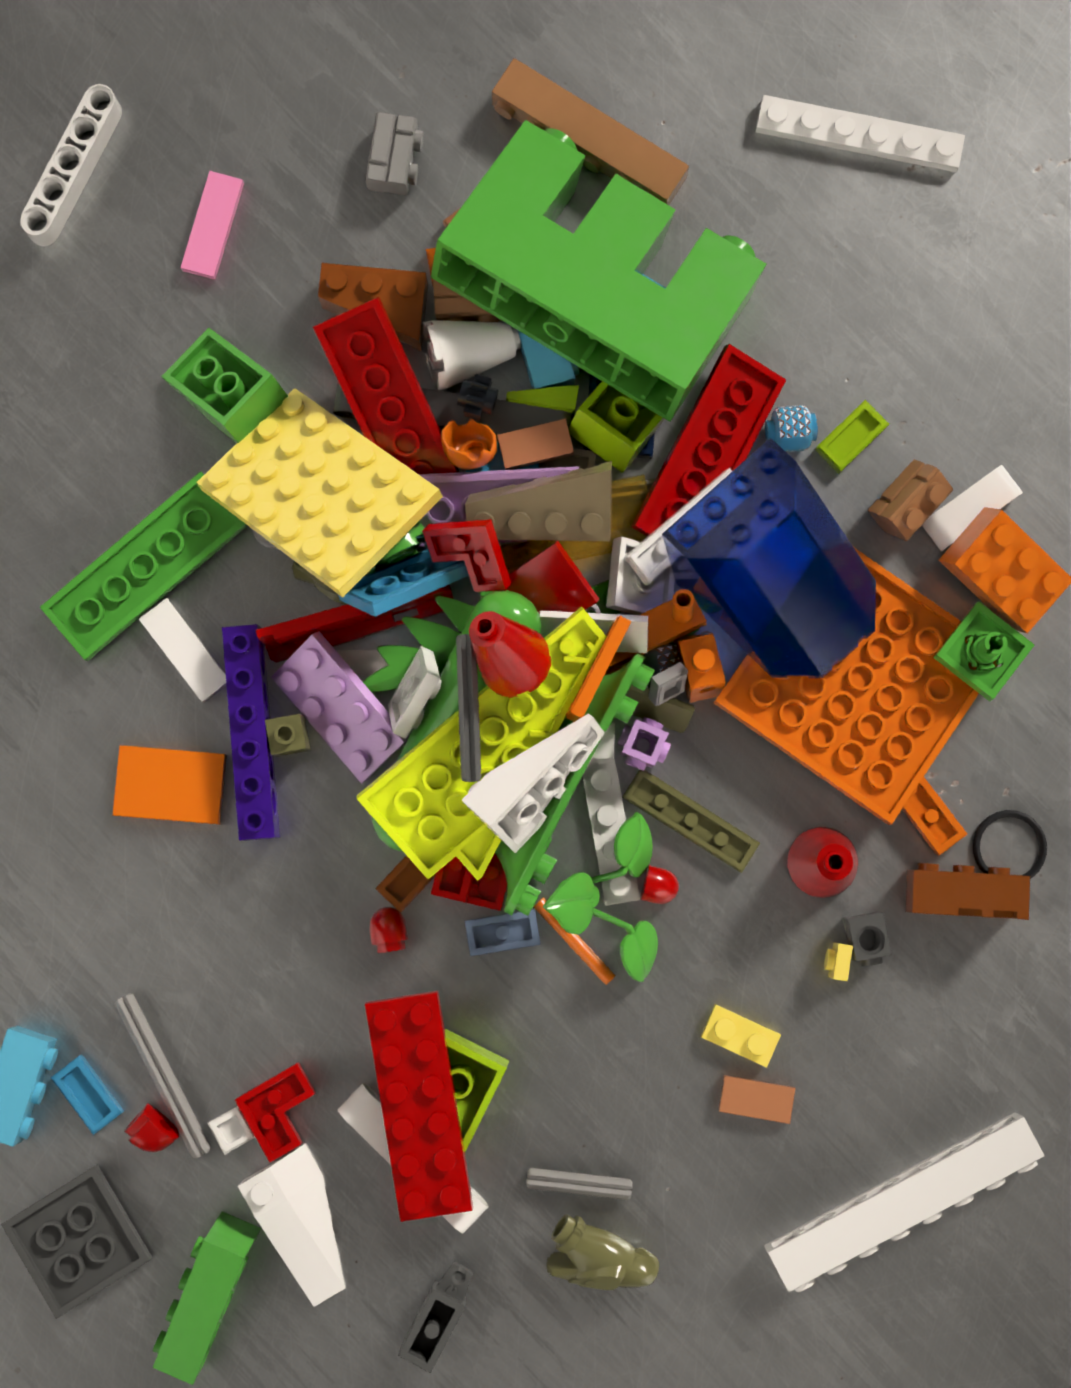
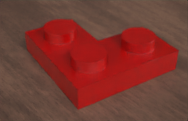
M491 519L428 524L422 530L433 562H465L474 592L502 591L510 586L511 580Z
M299 1062L235 1099L269 1162L274 1161L303 1143L286 1111L315 1095L316 1091Z

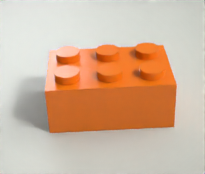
M984 507L939 559L993 613L1015 630L1027 634L1071 584V576L1001 509Z

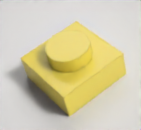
M833 942L832 949H827L824 970L829 971V978L848 982L852 945Z

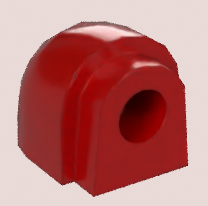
M648 865L640 900L656 904L671 902L679 891L677 877L669 870Z
M380 908L373 914L370 920L371 945H377L378 953L398 951L406 948L405 940L408 939L406 922L403 914L396 908Z
M148 1103L124 1130L130 1136L128 1141L146 1152L162 1151L179 1138L176 1126L157 1108H153Z

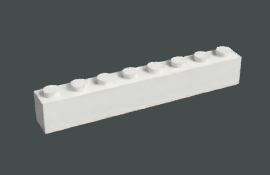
M1015 1112L769 1242L764 1247L787 1291L790 1292L795 1289L796 1292H801L811 1287L815 1283L814 1279L826 1272L828 1275H833L843 1270L847 1266L846 1262L858 1255L860 1258L872 1255L879 1249L878 1245L888 1239L897 1241L904 1238L911 1232L910 1228L920 1222L929 1224L936 1221L943 1215L941 1211L952 1205L961 1207L968 1204L974 1199L973 1194L984 1188L989 1191L1000 1187L1006 1182L1005 1177L1016 1171L1021 1174L1032 1170L1038 1165L1037 1160L1045 1155L1025 1118Z

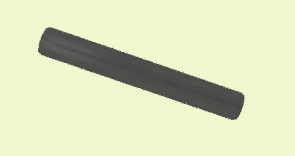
M461 634L456 637L461 779L464 782H476L481 779L477 661L469 634Z

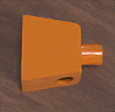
M704 631L674 640L673 642L678 647L680 661L688 670L685 684L688 703L718 697L725 687L726 681L714 634Z

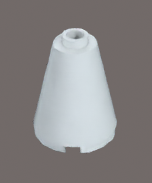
M430 320L422 323L423 342L430 340L427 343L428 352H425L434 387H437L439 391L446 390L463 382L464 379L467 380L475 376V374H480L516 357V350L521 349L518 330L512 329L505 322Z

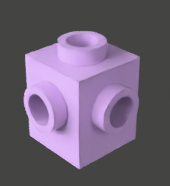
M644 717L642 721L636 719L632 727L624 726L617 744L623 746L620 755L627 757L625 760L626 764L644 771L646 766L653 768L657 761L660 763L664 762L671 744L665 742L669 733L662 730L663 725L661 723ZM639 739H646L649 742L650 747L647 751L642 752L638 750L636 743Z

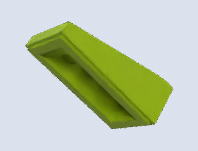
M579 385L509 391L506 394V401L575 414Z

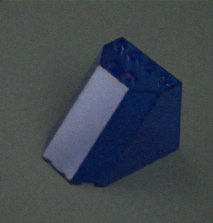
M771 438L662 533L676 584L681 589L691 591L699 607L772 678H787V675L824 678L835 664L844 660L858 647V644L863 639H867L875 632L876 580L797 462Z

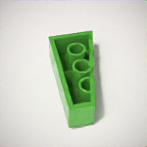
M222 1211L205 1238L202 1236L198 1237L190 1257L196 1259L193 1268L187 1267L178 1285V1289L183 1290L180 1300H173L165 1318L166 1321L171 1322L167 1332L163 1330L160 1332L154 1345L153 1352L158 1353L153 1365L154 1369L191 1385L194 1384L203 1368L221 1325L219 1320H222L235 1292L232 1291V1288H235L241 1273L244 1271L249 1259L247 1254L260 1233V1227Z

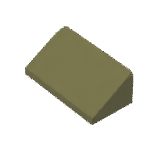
M631 685L626 696L639 702L633 713L634 716L642 719L644 717L661 723L663 727L679 733H683L686 730L695 710L694 705L672 698L659 706H655L648 698L649 688L642 691Z

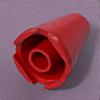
M493 611L483 612L472 620L469 627V637L484 683L497 695L509 698L518 697L517 694L526 691L532 692L536 690L547 678L551 667L548 644L543 636L534 629Z
M816 827L803 832L794 840L788 852L787 867L793 882L800 890L814 897L827 898L842 893L851 885L858 869V856L854 845L843 833L833 828ZM830 857L832 858V867L829 866Z

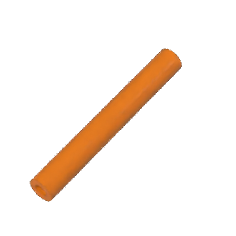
M543 897L533 907L598 978L607 985L616 975L579 935L566 932L558 921L543 908L547 901Z

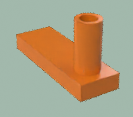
M687 589L676 591L672 600L640 614L648 616L647 652L666 645L707 624V620L693 593ZM616 652L609 665L610 670L628 663L637 653Z

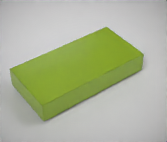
M864 400L814 450L839 474L889 426V423Z

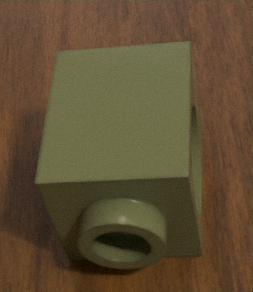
M302 714L265 720L272 756L282 757L311 751L306 720Z

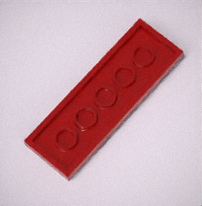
M376 297L313 326L364 437L417 474L459 472L458 467L450 463L443 451L441 430L380 297Z
M731 344L724 346L631 527L648 537L726 469L730 468L738 476L787 379ZM707 535L681 557L689 562L694 561Z
M438 991L366 1002L365 1009L400 1222L473 1211L474 1206Z

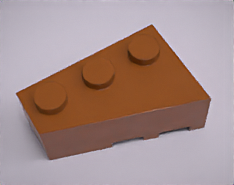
M321 263L318 298L322 309L339 315L376 297H380L399 341L422 351V323L425 322L428 293L426 272Z
M918 863L917 870H907L905 912L1029 920L1030 876L1010 875V868L988 867V874L974 873L975 866L953 865V872L939 871V864Z

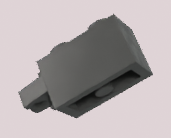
M454 1261L439 1282L437 1280L434 1281L401 1344L398 1356L429 1373L432 1372L465 1309L467 1300L465 1295L473 1271Z

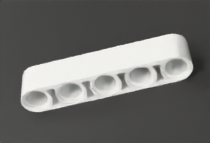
M95 84L85 92L21 214L20 223L23 230L37 245L49 246L58 239L121 119L122 108L112 89L107 85ZM103 101L110 102L109 106L104 110H96L99 103ZM94 131V135L90 139L80 140L85 132ZM79 161L73 170H65L69 162ZM63 191L59 199L55 201L49 200L53 192ZM47 221L44 229L33 231L37 222Z
M362 1083L338 1108V1112L391 1165L380 1096L368 1085ZM471 1186L473 1211L442 1215L462 1234L489 1207L486 1201Z

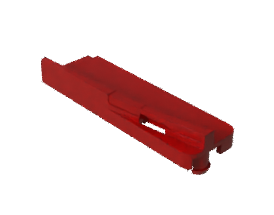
M450 584L376 617L346 604L256 630L258 639L266 646L270 660L278 663L288 660L312 634L320 631L332 647L404 625L402 620L395 622L394 615L417 609L419 615L412 617L425 619L444 613L435 601V597L454 598Z

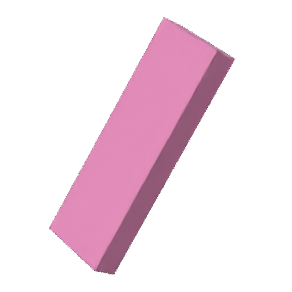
M209 171L180 267L182 271L216 280L244 187L243 179Z

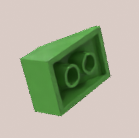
M208 328L161 376L172 388L235 443L242 441L288 397L270 372L211 328Z

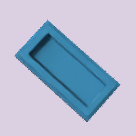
M79 1055L51 1077L52 1081L93 1135L124 1112L83 1055Z

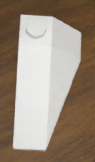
M588 713L488 772L480 781H477L470 787L468 794L462 801L496 836L516 853L541 827L547 818L543 811L553 797L561 798L566 790L563 787L565 779L570 772L577 771L582 767L605 732L594 717Z
M304 1143L245 1178L237 1187L255 1219L315 1307L345 1289L346 1285L332 1224L331 1209L329 1208L325 1189L324 1174L309 1147Z

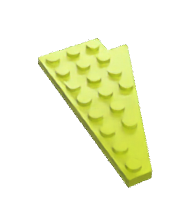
M580 607L544 638L548 644L549 655L551 656V667L547 678L536 690L517 694L518 697L513 698L497 695L488 686L478 693L481 779L488 772L558 732L571 703L574 701L581 684L607 637L583 607ZM459 710L356 795L360 804L427 879L431 878L454 857H457L478 881L482 878L501 842V839L462 801L468 794L470 787L476 782H464L461 779Z

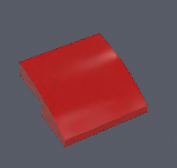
M495 853L482 878L478 881L461 861L454 857L435 874L431 895L502 911L508 889L507 879L502 864Z

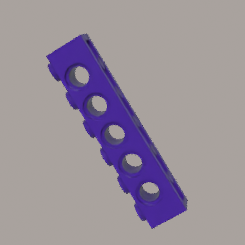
M258 624L222 627L239 841L280 838L274 756L270 752L265 720L271 719L265 645L257 637L256 630L261 628Z

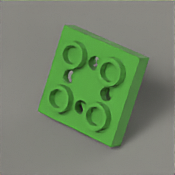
M978 601L933 658L990 702L996 697L1035 645ZM968 636L969 638L967 639V644H966V643H965V637ZM995 660H997V661H996V664H997V665H1000V664H1001V666H1000V667H995V665L993 664V662H994ZM970 662L972 667L977 666L976 670L970 669L968 663Z

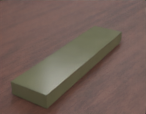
M639 770L622 796L623 799L740 873L743 872L760 845V842L646 770Z

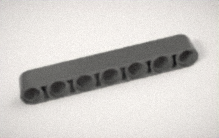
M338 382L333 414L356 420ZM421 388L441 433L444 427L452 420H455L458 425H464L471 419L464 416L463 411L465 407L457 405L459 393ZM497 399L492 415L482 413L481 420L475 421L489 426L497 436L498 434L566 419L569 428L575 414Z

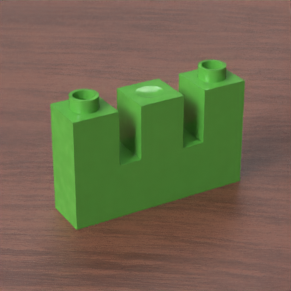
M525 120L438 238L431 278L671 422L750 300L767 264L756 258L753 249L744 240L731 235L721 237L706 228L666 289L643 276V274L661 249L676 209L615 174L574 234L556 224L555 221L574 196L586 155L577 151L575 143L565 133L552 128L542 130Z

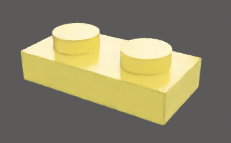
M714 1004L700 1037L767 1068L781 1034Z

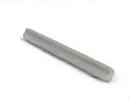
M131 993L119 998L115 1002V1006L191 1156L194 1159L203 1156L211 1150V1146L135 996Z

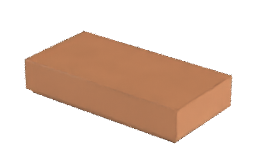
M566 419L497 435L505 470H513L574 455Z
M724 1075L718 1111L790 1124L796 1088Z

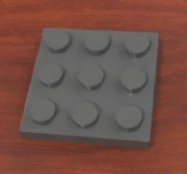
M98 1164L1 1224L56 1319L152 1258Z

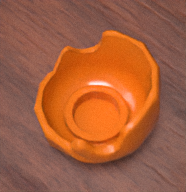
M472 418L464 425H458L455 420H452L442 430L441 441L443 451L450 463L460 469L471 470L483 467L491 462L497 453L496 434L489 426L477 423Z

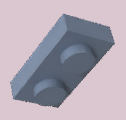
M532 909L528 916L521 912H514L512 916L510 914H502L465 921L470 956L541 945L535 909Z

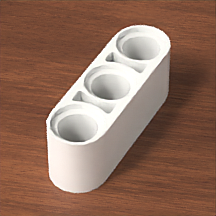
M1000 465L929 516L922 524V527L939 550L943 551L955 542L984 507L1001 509L1023 492L1003 465Z

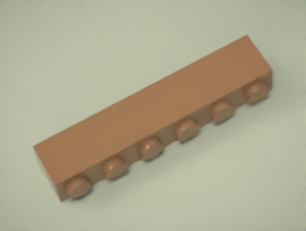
M513 58L492 90V105L498 114L509 120L514 118L522 124L527 120L542 130L552 128L565 133L575 143L577 151L586 155L583 166L594 173L602 172L610 177V181L617 174L667 205H670L687 178L689 165Z

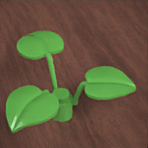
M635 812L631 818L621 825L615 837L614 855L617 863L621 866L620 869L590 877L583 872L571 875L559 884L558 888L543 905V908L570 934L578 935L584 932L590 924L593 915L625 929L628 935L623 938L620 944L621 961L627 973L635 981L643 982L644 978L651 971L657 955L658 937L655 928L648 921H639L633 928L631 924L594 908L600 899V892L594 886L595 883L624 876L627 871L632 877L638 878L646 871L651 861L653 851L651 832L644 817L640 813Z

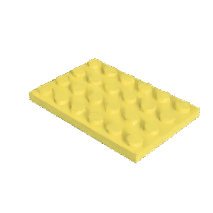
M296 388L288 394V397L283 400L282 404L273 413L261 421L252 432L230 449L196 482L204 493L341 597H344L443 497L439 488Z

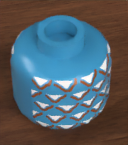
M804 405L777 407L772 412L771 420L765 421L766 441H773V445L778 452L805 451L811 446L812 441L817 440L818 426L815 413H810Z

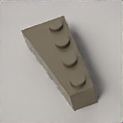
M612 461L586 469L580 468L568 471V473L548 478L546 476L533 479V481L518 485L512 484L470 494L465 504L466 521L491 519L498 540L610 541Z

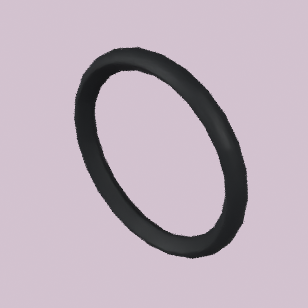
M1016 810L999 811L988 816L977 828L973 839V854L979 869L983 873L988 874V867L983 861L980 852L982 834L992 822L1001 818L1012 817L1029 824L1038 836L1040 844L1038 859L1035 865L1027 873L1023 874V876H1030V879L1033 878L1040 871L1047 855V841L1040 825L1032 817Z

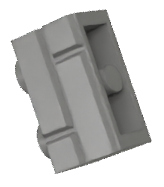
M382 112L376 113L365 178L367 189L370 191L389 192L406 196L408 195L410 184L416 185L418 164H414L413 161L415 151L421 152L424 132L418 129V122L415 117L395 116L394 114Z

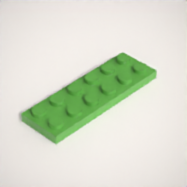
M201 471L40 606L41 610L85 661H89L248 526L200 489L196 482L204 475Z

